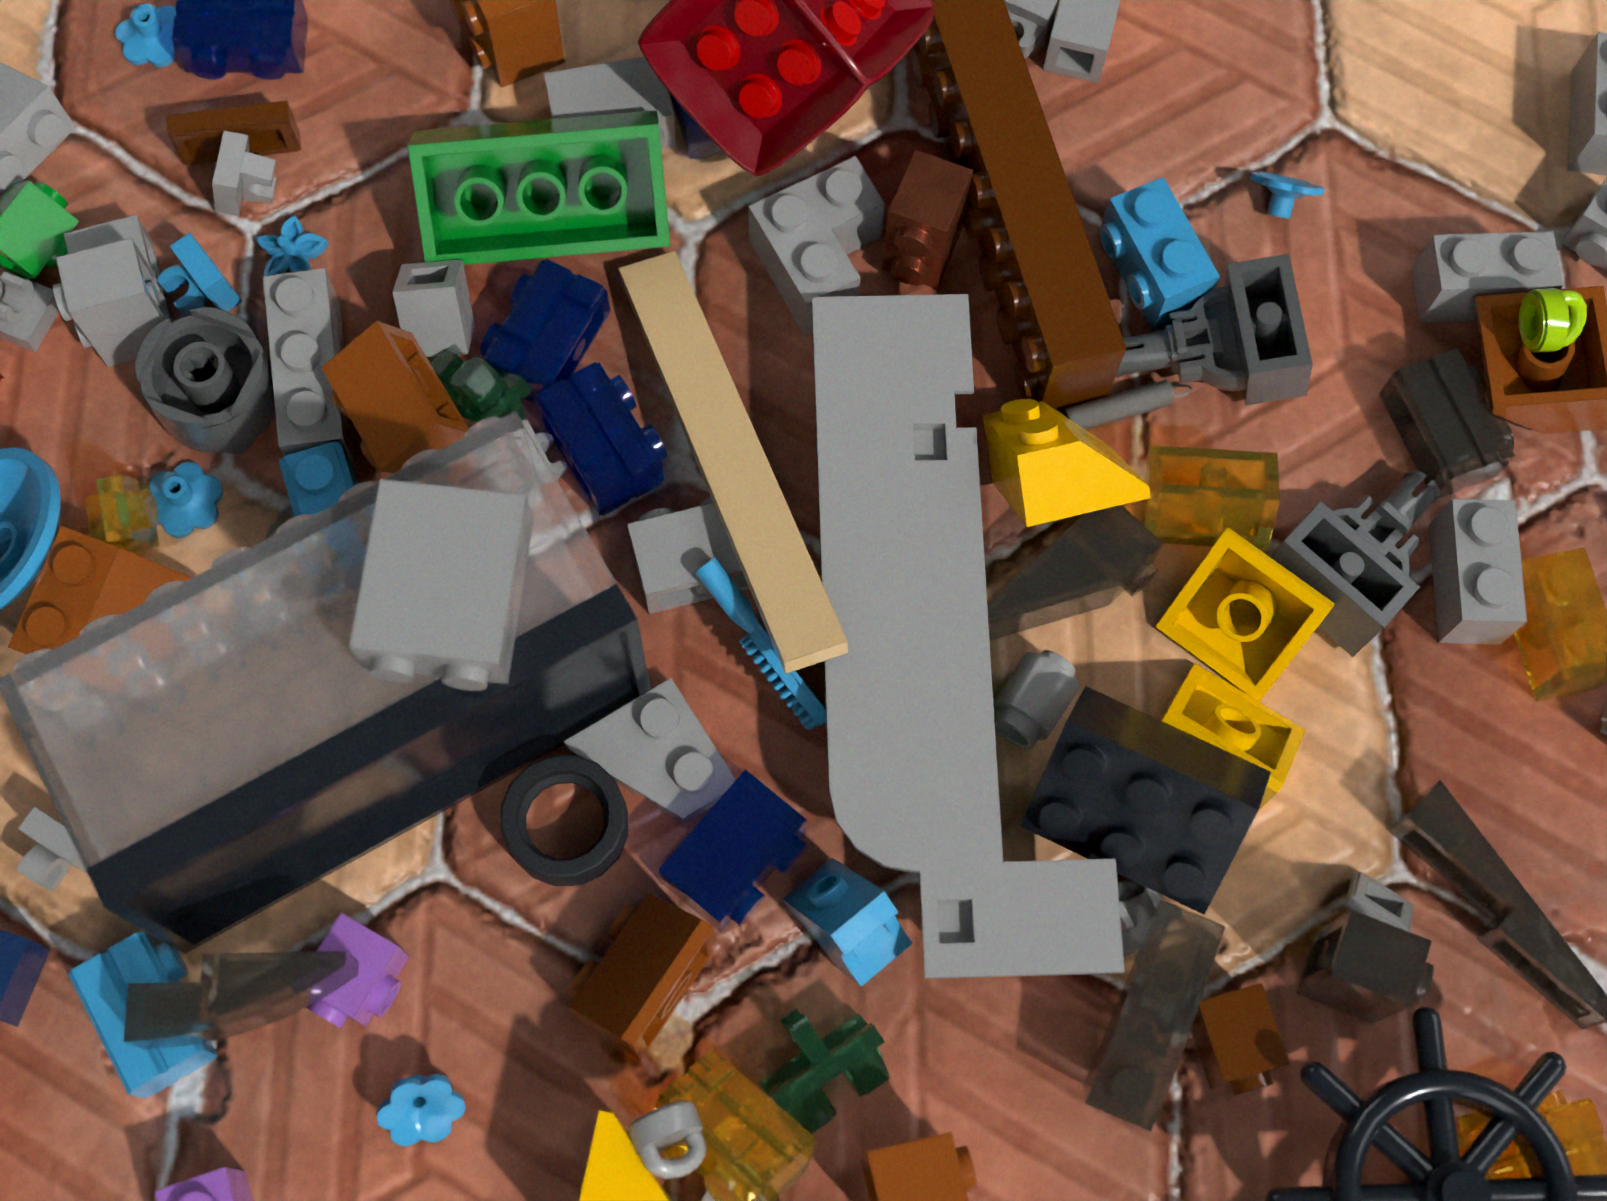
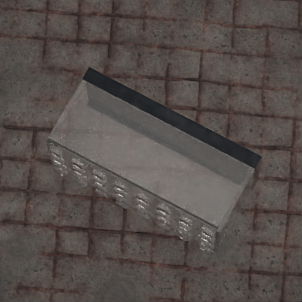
M516 411L501 419L490 417L479 421L467 430L464 438L441 450L428 449L415 454L404 463L402 470L383 479L526 495L534 522L508 684L488 682L486 689L471 691L450 687L442 682L443 677L414 674L413 681L388 682L370 676L368 674L369 669H363L354 656L349 645L379 482L376 483L374 481H367L353 486L340 497L338 503L315 515L303 514L289 519L277 529L276 535L251 548L239 547L225 552L212 563L210 569L185 582L172 581L161 585L147 596L145 603L121 615H107L90 622L81 630L79 637L56 649H42L22 657L14 665L13 671L0 677V693L105 909L186 954L565 745V740L651 690L638 618Z

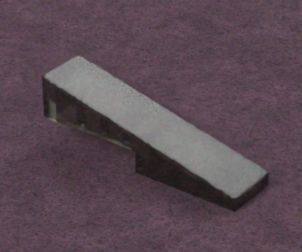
M1439 780L1422 792L1392 826L1389 832L1492 919L1476 938L1582 1030L1606 1023L1607 994L1446 786Z

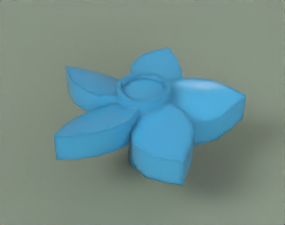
M295 215L283 223L280 230L281 236L264 235L256 238L264 252L272 255L265 266L264 276L284 274L288 268L292 272L312 270L308 259L320 256L329 246L328 241L321 236L305 233L302 224Z

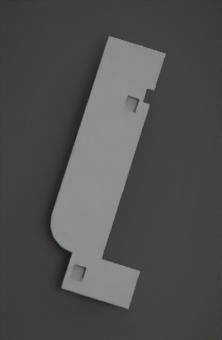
M968 294L812 297L822 584L848 641V653L825 660L829 793L836 822L857 851L884 868L919 873L924 979L1124 973L1116 859L1003 862L976 427L956 428L955 394L974 393Z

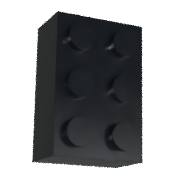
M1085 686L1064 725L1020 827L1087 859H1116L1118 874L1205 915L1259 811L1271 772Z

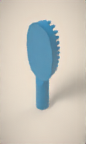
M715 556L709 559L694 573L727 616L746 631L747 634L739 640L743 648H746L748 655H752L754 664L759 665L760 672L765 673L767 681L772 682L774 690L779 691L781 699H785L787 707L792 708L794 715L799 717L800 723L804 724L807 730H811L816 725L820 727L827 721L825 705L798 670L787 674L784 673L769 634L757 620L751 603Z

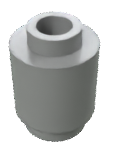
M1043 650L1041 654L1027 652L993 701L995 730L1010 742L1025 749H1033L1038 740H1046L1080 689L1078 681L1073 676L1075 673L1073 665L1061 655L1050 650Z

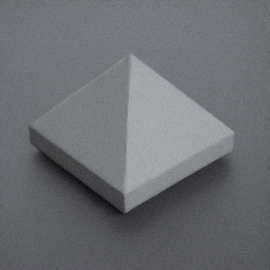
M1356 871L1351 878L1345 902L1355 938L1405 941L1410 934L1414 911L1413 904L1365 873Z

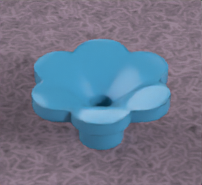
M140 4L132 10L130 19L121 22L116 28V37L119 43L123 45V54L126 60L133 65H143L149 62L155 67H166L174 61L176 51L185 49L190 43L189 31L182 25V15L176 7L171 5L156 8L151 4Z
M1251 172L1249 178L1251 181L1264 185L1272 192L1267 214L1281 218H1290L1296 198L1308 195H1323L1325 189L1323 186L1310 184V182L1283 177L1268 172Z
M184 462L176 467L173 472H158L150 480L149 488L152 495L145 502L144 512L151 522L162 524L170 536L184 538L194 528L207 529L217 521L219 512L216 504L223 496V486L214 476L205 475L198 464Z
M419 1074L400 1079L391 1086L390 1098L381 1102L376 1109V1119L380 1127L390 1130L391 1139L397 1145L410 1146L421 1139L433 1143L445 1139L450 1134L452 1129L451 1122L462 1117L466 1106L463 1096L452 1090L449 1078L440 1074H432L427 1077Z

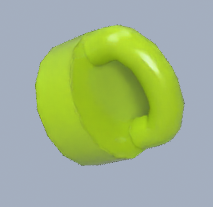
M1545 288L1529 291L1522 300L1519 311V330L1523 343L1528 350L1534 353L1557 351L1562 347L1570 345L1583 330L1587 318V305L1582 295L1572 290Z

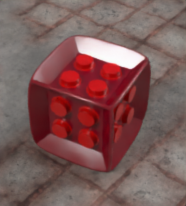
M670 0L644 28L638 39V45L645 60L660 82L705 134L738 166L758 177L773 171L799 153L841 118L859 100L870 85L888 74L926 32L934 18L935 7L932 0Z

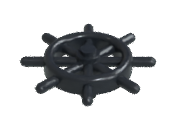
M1423 1006L1414 1012L1412 1019L1419 1072L1407 1074L1383 1083L1361 1098L1323 1064L1311 1061L1302 1067L1300 1077L1303 1084L1340 1116L1342 1121L1331 1139L1326 1154L1322 1186L1274 1188L1265 1196V1201H1607V1174L1574 1175L1569 1157L1560 1139L1546 1119L1537 1111L1538 1107L1565 1074L1567 1067L1562 1055L1550 1051L1542 1054L1514 1090L1485 1076L1448 1069L1440 1015L1435 1009ZM1419 1102H1423L1430 1158L1388 1122L1390 1118L1401 1110ZM1453 1103L1468 1107L1490 1119L1461 1157L1459 1154ZM1513 1141L1522 1154L1531 1177L1486 1179L1485 1175ZM1370 1145L1375 1147L1409 1177V1181L1361 1184L1364 1160Z

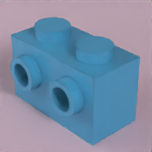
M1164 177L1109 199L1098 233L1106 254L1113 259L1124 279L1133 303L1141 310L1151 330L1155 331L1169 325V312L1191 309L1202 296L1214 290L1220 276Z

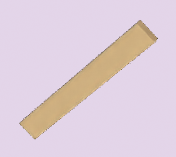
M676 251L620 267L621 284L784 673L787 674L848 653L847 638Z

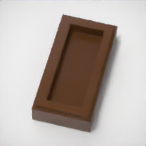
M288 101L166 115L167 133L183 164L186 165L216 162L224 130L248 135L250 153L260 156L302 150L300 131Z

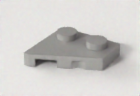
M672 678L564 741L570 755H577L598 763L616 780L618 785L635 795H642L655 803L658 809L683 824L739 791L738 782Z

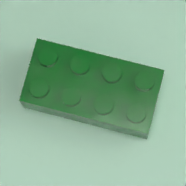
M657 110L414 131L409 141L408 151L425 262L462 259L463 265L671 247Z

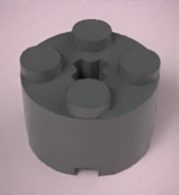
M210 307L189 310L191 315L171 322L170 318H167L157 324L145 337L139 348L135 370L142 395L165 430L177 442L196 451L238 454L249 449L254 439L268 427L275 416L271 362L257 336L240 317L228 311Z

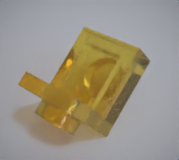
M123 474L96 479L98 493L87 495L84 499L90 537L129 552L159 547L156 527L159 520L156 500L150 491V486Z

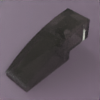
M346 951L202 954L200 982L128 984L123 1042L141 1049L191 1046L237 1036L279 1021L325 998L358 976L359 961Z

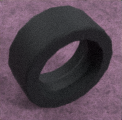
M577 755L549 756L528 765L510 783L501 804V832L515 862L532 878L553 886H580L602 876L620 858L628 838V810L616 780L598 763ZM573 783L587 788L599 799L604 811V827L599 840L588 852L575 858L556 859L543 854L532 844L527 833V813L532 801L543 790L556 784Z

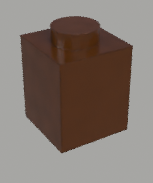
M1262 983L1197 1001L1184 1010L1210 1089L1230 1083L1233 1094L1236 1096L1274 1084L1270 1071L1290 1064Z

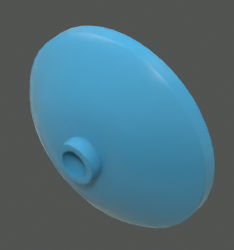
M16 447L0 449V611L15 601L28 588L42 569L58 533L61 519L60 487L54 470L41 457L29 450Z

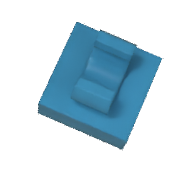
M188 233L170 246L183 266H172L165 269L158 276L157 281L169 295L182 286H189L187 293L174 302V305L184 316L191 315L189 311L191 309L205 307L207 298L217 309L230 311L242 302L236 291L191 233Z

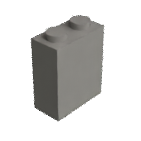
M380 479L349 645L362 668L369 669L368 674L379 680L396 683L413 681L414 674L443 677L442 682L450 687L471 691L486 689L488 682L508 684L534 522L526 495Z

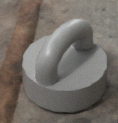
M688 1100L674 1102L648 1112L632 1122L627 1130L636 1154L640 1155L644 1166L653 1175L665 1179L685 1176L697 1169L705 1157L706 1146L701 1133L704 1127L694 1103ZM686 1142L688 1151L682 1157L672 1160L660 1157L659 1152Z

